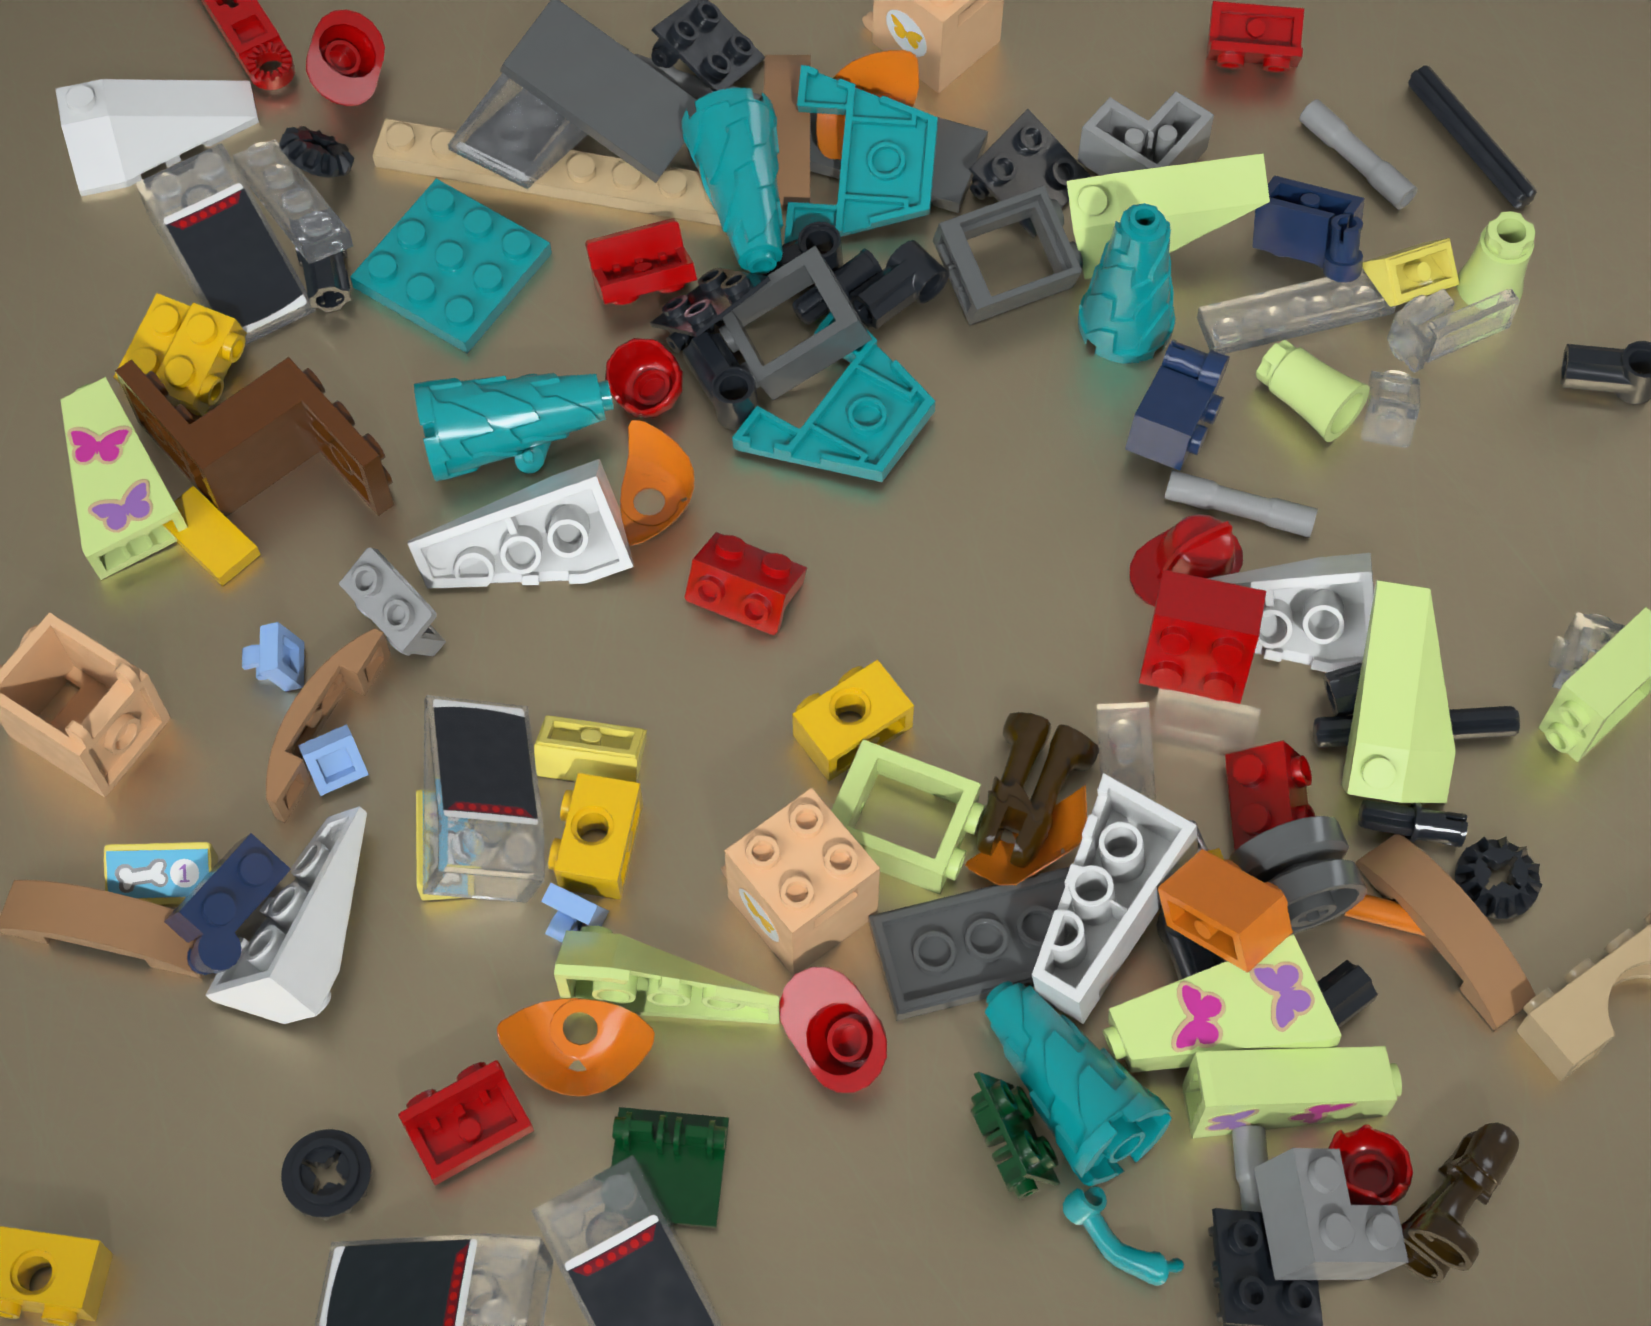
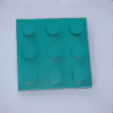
M436 178L355 270L350 279L353 288L468 354L552 254L551 244Z

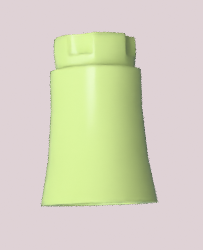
M1513 211L1501 212L1498 218L1489 221L1488 225L1483 229L1471 257L1458 274L1459 285H1457L1459 295L1466 304L1477 311L1489 314L1503 313L1515 307L1522 297L1524 276L1534 249L1536 232L1534 225L1526 221L1521 213Z
M1285 339L1280 343H1275L1262 358L1259 368L1256 370L1257 379L1267 385L1272 394L1304 418L1326 442L1334 441L1351 426L1360 414L1369 396L1370 388L1367 384L1337 371L1302 347L1296 348Z

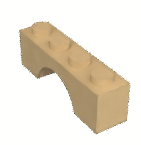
M1651 912L1644 918L1648 926L1635 935L1630 929L1623 931L1604 948L1609 955L1596 964L1590 958L1582 961L1564 977V980L1568 983L1567 986L1556 994H1553L1549 988H1546L1523 1007L1528 1015L1516 1031L1559 1081L1565 1079L1601 1052L1615 1035L1608 1012L1611 988L1618 983L1630 979H1651Z

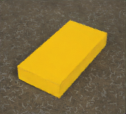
M194 486L174 501L188 528L179 532L173 520L163 524L175 537L177 543L222 587L261 555L258 547Z

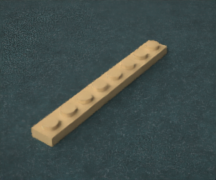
M386 118L372 155L375 167L721 226L717 212L704 189L698 171L668 166L657 183H655L621 158L566 149L529 184L525 185L457 151V148L474 133Z

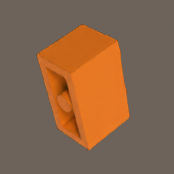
M1201 849L1158 887L1168 927L1247 973L1293 933L1287 908V898L1276 885L1271 882H1262L1242 871L1233 861L1228 859L1222 860L1204 849Z

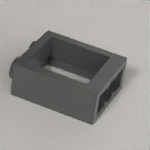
M1045 185L939 223L933 237V243L944 268L949 272V280L969 325L1073 288L1082 273L1083 259L1081 252L1078 251L1077 244L1074 241L1069 242L1063 229L1064 215L1061 206L1056 199H1050ZM1030 218L1054 274L991 297L967 240Z
M816 246L767 275L771 281L722 318L725 325L718 328L733 353L738 350L741 351L745 362L740 364V366L753 375L756 389L762 387L772 400L777 399L872 340L831 267ZM815 283L836 321L765 365L744 326Z

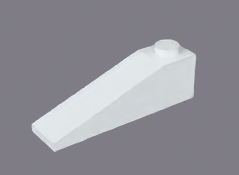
M100 79L55 88L61 126L81 197L129 187L142 180L140 174L162 163L170 167L181 161V154L201 144L210 147L259 123L250 81Z
M600 459L548 477L408 540L407 543L427 588L487 587L490 583L522 582V585H539V582L569 581V584H585L634 566L619 506Z
M1371 553L1318 557L1207 578L1266 591L1260 634L1255 653L1264 655V659L1281 662V659L1311 665V669L1322 672H1330L1362 663L1374 597Z
M359 806L327 817L292 865L291 873L296 877L294 881L284 887L275 898L269 897L259 911L266 916V919L250 941L242 937L239 938L242 947L241 956L230 969L217 973L206 993L209 999L213 1002L282 1024L315 1017L326 1008L331 999L330 989L341 966L367 812Z

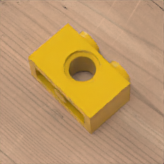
M877 659L865 668L862 666L852 668L840 678L837 686L822 695L814 693L805 698L792 714L793 736L829 782L851 767L863 739L883 747L913 727L914 705ZM853 711L860 714L862 718L855 722H845L838 716L841 713Z
M583 773L577 774L574 791L566 790L562 799L560 820L566 821L562 839H553L549 853L548 868L555 871L558 886L572 892L621 900L643 807L640 783ZM591 829H602L607 832L606 836L597 842H587L582 839V836Z
M0 1226V1317L18 1319L22 1310L42 1313V1321L58 1326H75L77 1319L96 1321L113 1253L100 1240ZM52 1267V1276L49 1282L39 1290L30 1291V1280L34 1273L41 1268Z

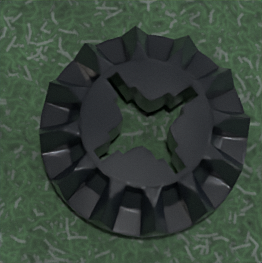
M305 126L287 128L279 141L281 151L291 163L303 171L320 177L332 178L349 174L355 159L349 152V148L345 144L335 141L334 136L322 134L320 130L312 131Z
M1506 836L1498 840H1487L1483 837L1477 843L1466 847L1458 859L1455 868V882L1486 917L1494 919H1510L1525 913L1535 903L1543 885L1540 883V864L1533 862L1528 855L1527 846L1518 847L1510 843ZM1508 864L1511 868L1507 881L1511 886L1502 881L1497 886L1493 885L1489 890L1486 889L1492 874L1488 866L1498 870Z
M324 1129L304 1136L293 1145L283 1162L281 1182L289 1202L304 1216L310 1215L328 1220L330 1217L341 1213H350L352 1207L361 1198L367 1196V1187L373 1172L368 1153L358 1139L344 1131ZM338 1161L336 1171L345 1184L338 1183L336 1185L328 1182L323 1189L320 1188L318 1191L317 1187L320 1181L312 1169L308 1167L309 1164L315 1168L320 1166L327 1169L332 1162Z

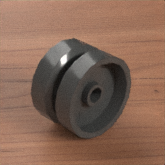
M1315 816L1279 825L1242 844L1229 858L1242 871L1262 882L1273 883L1285 894L1288 901L1287 908L1292 934L1314 928L1335 919L1362 901L1368 891L1358 866L1353 861L1343 860L1349 845L1335 817Z

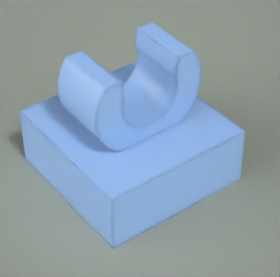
M279 622L260 626V645H250L242 649V668L247 670L256 667V678L258 680L269 679L285 692L301 689L304 686V641Z
M347 724L298 745L320 796L369 775Z
M550 883L541 901L558 910L545 934L560 942H563L566 930L580 931L582 922L589 926L602 927L609 910L553 883Z

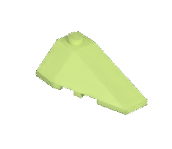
M1264 153L1067 181L1073 232L1077 249L1082 255V270L1085 280L1092 279L1094 269L1100 263L1105 245L1111 238L1115 221L1120 222L1123 212L1132 205L1146 203L1157 206L1166 221L1170 222V253L1270 203Z
M1376 580L1341 786L1347 794L1400 803H1447L1456 750L1431 590L1427 587Z
M585 926L580 931L566 930L554 970L561 999L581 998L604 1001L622 1006L637 1015L767 1024L780 1023V999L777 995L622 934H614L605 927Z

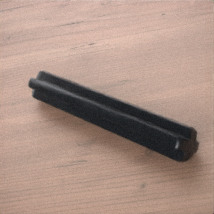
M1424 65L1415 70L1410 75L1411 78L1408 82L1411 89L1514 208L1521 209L1529 205L1537 193V189L1430 66Z
M1512 706L1449 709L1454 740L1515 736L1520 730L1519 712ZM1353 715L1316 718L1313 724V737L1317 746L1321 748L1348 746Z

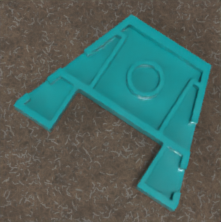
M801 65L797 101L798 111L846 115L838 202L836 205L788 202L784 244L798 239L799 233L805 226L819 221L835 226L840 233V237L930 215L938 117L886 96L878 97L856 88V84L843 79L838 81L820 74L818 69Z
M831 311L814 334L836 321ZM868 331L872 340L843 357L844 360L850 362V365L801 428H797L756 406L732 437L733 448L741 452L883 482L934 414L935 400L897 360L892 361L878 347L877 339Z

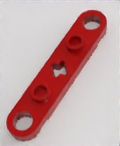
M201 0L254 85L264 90H277L285 87L292 81L295 75L292 55L257 0H232L234 3H238L233 8L224 4L227 0ZM269 61L282 63L281 67L277 68V72L272 70L273 74L270 71H267V74H265V71H260V67Z

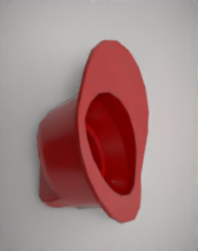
M347 9L332 11L321 18L314 30L306 57L307 75L310 83L320 95L333 103L343 106H359L370 100L376 89L384 61L385 45L380 31L371 20L360 13Z
M1197 514L1183 518L1172 528L1146 542L1136 551L1130 563V582L1135 593L1146 604L1155 607L1163 570L1202 578L1239 573L1243 565V550L1237 537L1232 534V525L1229 521L1222 523L1210 515Z
M810 967L795 974L784 987L779 1002L780 1020L788 1038L804 1059L812 1074L824 1087L837 1093H855L870 1086L881 1074L887 1058V1038L882 1021L874 1013L856 985L843 973L829 967Z

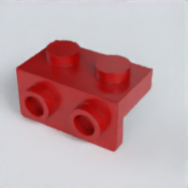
M1213 1L1210 13L1206 60H1216L1217 66L1228 69L1243 68L1244 63L1263 64V70L1277 73L1288 72L1290 67H1298L1303 57L1301 41L1305 8Z
M675 218L589 239L585 242L594 285L604 304H629L636 301L639 295L654 291L661 293L675 292L682 289L685 283L697 280L694 262L684 248L680 226Z
M715 532L692 560L685 599L690 603L768 634L775 635L781 627L785 607L804 583L807 567L791 561L785 555L770 553L749 545L739 537Z
M1284 740L1225 754L1234 851L1257 835L1279 825L1302 818L1315 817L1314 810L1308 804L1306 787L1312 784L1309 763L1305 756L1297 753Z
M498 1060L487 1065L485 1062H479L467 1067L457 1075L456 1082L438 1092L435 1089H430L419 1093L409 1100L406 1104L407 1109L398 1114L435 1186L534 1131Z

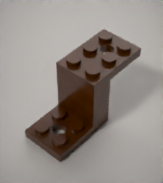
M287 357L196 421L181 403L174 407L166 399L169 393L153 371L144 374L132 359L115 370L138 423L194 487L226 517L318 452L327 459L377 516H380L394 505L389 485L393 481L386 468L382 465L381 461L385 458V454L378 442L369 433L361 436L353 427L355 421L346 407L338 400L332 404L325 397V389L314 372L309 368L302 371L290 357Z

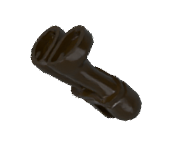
M1010 713L1003 727V736L1011 745L1010 753L1001 780L995 776L992 790H988L987 806L977 835L978 851L992 856L1002 838L1004 829L1019 834L1016 838L1010 863L1017 867L1025 868L1033 862L1048 837V831L1052 827L1051 816L1066 779L1072 770L1086 771L1094 765L1100 751L1098 745L1080 731L1068 725H1058L1050 742V748L1041 774L1029 799L1024 791V786L1039 752L1045 747L1049 739L1051 723L1048 719L1033 713Z
M1496 1122L1485 1124L1477 1131L1468 1133L1462 1138L1450 1158L1438 1169V1172L1445 1177L1441 1186L1401 1224L1408 1263L1403 1264V1266L1425 1280L1441 1282L1450 1267L1460 1271H1466L1472 1267L1479 1255V1248L1475 1239L1465 1230L1462 1224L1466 1213L1476 1199L1483 1205H1487L1492 1193L1501 1184L1513 1163L1519 1149V1139L1511 1128Z

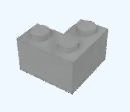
M1175 91L1148 121L1109 97L1082 127L1077 161L1100 176L1195 163L1207 150L1214 114Z
M1292 1148L1254 1167L1275 1280H1368L1408 1263L1397 1206L1351 1205L1340 1149Z

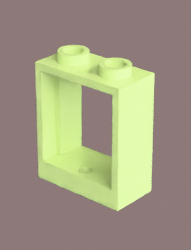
M1645 607L1563 684L1538 727L1545 733L1548 742L1556 750L1569 754L1577 762L1651 693V610Z
M863 739L831 811L880 867V872L941 894L947 878L956 881L967 852L960 849L966 832L973 835L976 834L986 805L978 803L981 783ZM878 774L958 804L935 859L855 829Z

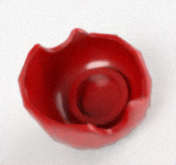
M633 338L618 346L606 362L605 381L608 380L612 397L626 412L635 417L655 418L671 409L682 393L683 371L673 354L661 342L654 339Z
M1368 1124L1348 1133L1338 1130L1334 1134L1328 1149H1340L1351 1205H1393L1405 1197L1411 1185L1413 1168L1409 1151L1394 1135L1373 1129Z

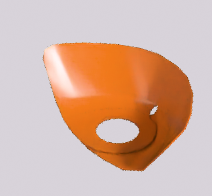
M888 50L872 53L852 61L842 68L833 79L838 81L843 79L856 84L858 89L878 97L883 95L913 107L919 90L918 59L915 54L906 50ZM817 113L816 135L818 147L827 158L842 159L846 115Z
M632 420L628 426L629 454L620 497L621 516L629 546L647 541L674 524L686 511L694 490V470L688 455L677 442L663 431L640 420ZM643 489H656L663 494L665 505L657 514L643 515L635 509L634 497ZM687 497V500H686V501H684V502L680 501V500H682L683 498Z
M1086 784L1055 805L1051 816L1052 827L1048 831V837L1034 861L1027 867L1021 868L1010 863L1015 843H1007L1003 840L999 841L992 856L979 853L969 859L965 866L997 885H1017L1079 846L1087 821ZM1012 832V834H1013V836H1014V838H1015V840H1016V838H1017V836H1018L1019 834Z
M565 998L540 1002L519 1010L500 1021L497 1026V1036L501 1045L513 1062L529 1078L548 1090L571 1096H588L600 1093L621 1082L640 1065L651 1050L655 1038L653 1028L636 1013L619 1005L581 998ZM582 1012L593 1017L598 1028L595 1038L586 1044H577L568 1040L563 1032V1023L569 1015ZM579 1060L587 1070L575 1071L569 1069V1066L574 1061Z

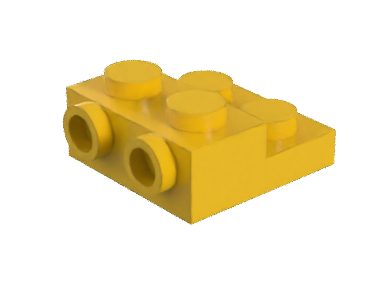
M156 293L118 368L132 359L144 374L153 371L166 387L169 393L166 399L173 406L181 403L190 413L202 417L207 413L210 405L216 404L220 399L224 388L223 380L231 364L238 361L241 357L247 333L235 318L194 302L189 306ZM115 373L113 378L121 385L118 376Z

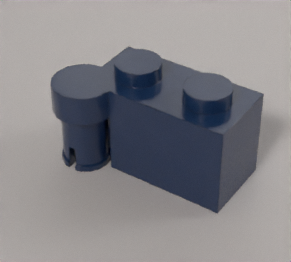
M1274 175L1268 183L1270 203L1255 210L1252 248L1270 252L1278 257H1290L1313 263L1323 268L1324 275L1333 281L1351 282L1360 277L1363 254L1359 250L1361 230L1363 228L1362 218L1365 198Z
M1172 339L1165 353L1162 366H1160L1134 415L1125 450L1179 471L1189 453L1198 455L1208 432V427L1203 425L1205 422L1214 424L1224 397L1216 393L1225 374L1230 356L1214 350L1205 353Z
M252 833L237 842L164 921L187 943L198 938L195 944H193L194 948H190L187 952V962L191 970L199 975L224 972L237 963L241 956L242 947L235 931L291 870Z

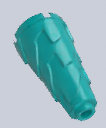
M751 88L721 89L694 101L697 112L691 117L688 115V111H685L681 120L683 140L699 170L704 189L717 212L723 232H726L738 264L742 269L748 270L752 274H766L776 267L783 254L781 240L783 218L777 183V173L779 170L777 157L779 153L777 116L771 100L764 93H762V100L759 101L754 99Z
M1146 203L1132 205L1123 212L1120 222L1115 221L1111 238L1105 245L1100 263L1095 267L1089 288L1083 295L1079 305L1078 326L1084 343L1086 344L1088 339L1096 346L1095 354L1112 362L1128 364L1154 358L1155 351L1162 345H1164V350L1172 337L1176 318L1173 307L1174 291L1169 253L1171 230L1170 222L1166 221L1157 206Z
M555 373L512 379H506V376H496L465 381L449 378L414 384L419 422L423 426L425 435L423 441L435 482L475 472L482 465L518 456L523 453L524 449L567 438L571 432L606 420L604 411L614 410L608 380L598 382L597 374L557 376Z
M1006 981L999 984L989 993L986 998L988 1007L985 1010V1014L991 1022L990 1027L1002 1044L1005 1057L1030 1092L1029 1095L1033 1107L1055 1137L1057 1145L1073 1172L1084 1185L1094 1186L1111 1180L1125 1172L1117 1162L1130 1155L1134 1162L1137 1163L1153 1148L1167 1130L1172 1119L1168 1113L1171 1112L1170 1109L1158 1096L1142 1086L1104 1047L1100 1050L1065 1015L1062 1014L1060 1016L1030 985L1026 987L1019 982L1013 984L1011 981Z

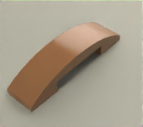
M765 55L764 94L771 100L777 116L779 144L777 183L781 211H787L788 202L810 203V113L799 112L797 101L801 65L811 67V55Z
M374 628L355 638L332 655L306 682L285 714L271 749L266 777V800L277 820L283 823L287 821L312 781L298 745L317 737L347 688L365 696L391 656L382 631Z
M1395 834L1356 861L1355 864L1379 894L1384 899L1397 901L1460 976L1464 982L1459 987V990L1493 1031L1523 1011V1007L1536 996L1512 952L1477 905L1433 859L1402 835Z
M40 880L13 881L0 915V933L49 944L50 939H56L144 959L153 968L197 978L202 977V975L192 971L187 962V952L190 948H194L193 944H195L198 938L187 943L164 922L174 909L109 891L73 884Z

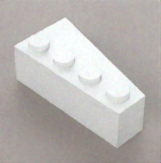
M1104 773L1097 790L1098 796L1092 813L1088 815L1082 832L1083 838L1074 864H1071L1064 882L1065 889L1058 909L1054 911L1032 973L1035 991L1047 1003L1084 1024L1161 907L1158 887L1198 851L1196 824Z

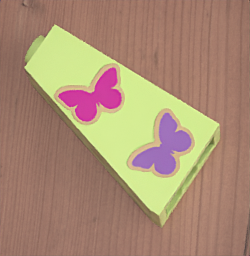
M106 377L94 383L85 384L74 393L60 399L82 550L100 580L177 542L163 524L173 520L179 532L188 528Z
M1294 935L1287 937L1248 973L1226 961L1109 1008L1108 1023L1110 1027L1103 1029V1034L1112 1056L1116 1060L1124 1058L1130 1073L1190 1067L1195 1052L1335 1048L1338 1047L1342 1036Z
M1386 1046L1223 1050L1195 1052L1182 1088L1191 1137L1193 1139L1232 1134L1233 1129L1249 1125L1262 1126L1265 1130L1387 1116L1396 1103L1397 1097L1402 1094V1081L1397 1064L1389 1063Z

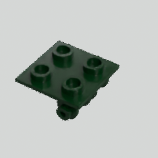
M979 1071L976 1072L974 1076L981 1088V1092L971 1097L974 1105L971 1113L982 1135L988 1136L985 1139L988 1147L1005 1141L1007 1145L996 1150L992 1154V1158L995 1162L1008 1159L997 1165L1008 1191H1015L1018 1199H1023L1039 1190L1035 1183L1036 1181L1054 1186L1060 1184L1053 1169L1059 1165L1057 1156L1049 1141L1043 1135L1038 1137L1029 1119L1034 1116V1109L1026 1093L1020 1086L1014 1088L1013 1084L1002 1079H997Z
M619 1107L618 1117L615 1116L612 1138L615 1139L605 1217L642 1221L651 1215H656L660 1223L717 1228L729 1117Z

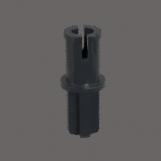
M864 248L858 255L833 273L850 300V294L881 272L882 268L874 255ZM816 285L792 304L796 316L807 325L812 324L830 311Z
M1364 800L1359 809L1358 825L1364 829L1405 835V838L1412 843H1415L1417 839L1460 848L1466 839L1468 822L1466 820L1468 817L1464 813L1422 807L1421 803H1412L1410 807Z

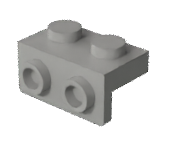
M367 548L339 582V585L355 601L358 610L381 629L386 635L387 641L396 650L408 656L418 654L434 657L446 642L431 626V623L437 616L436 611L378 549Z

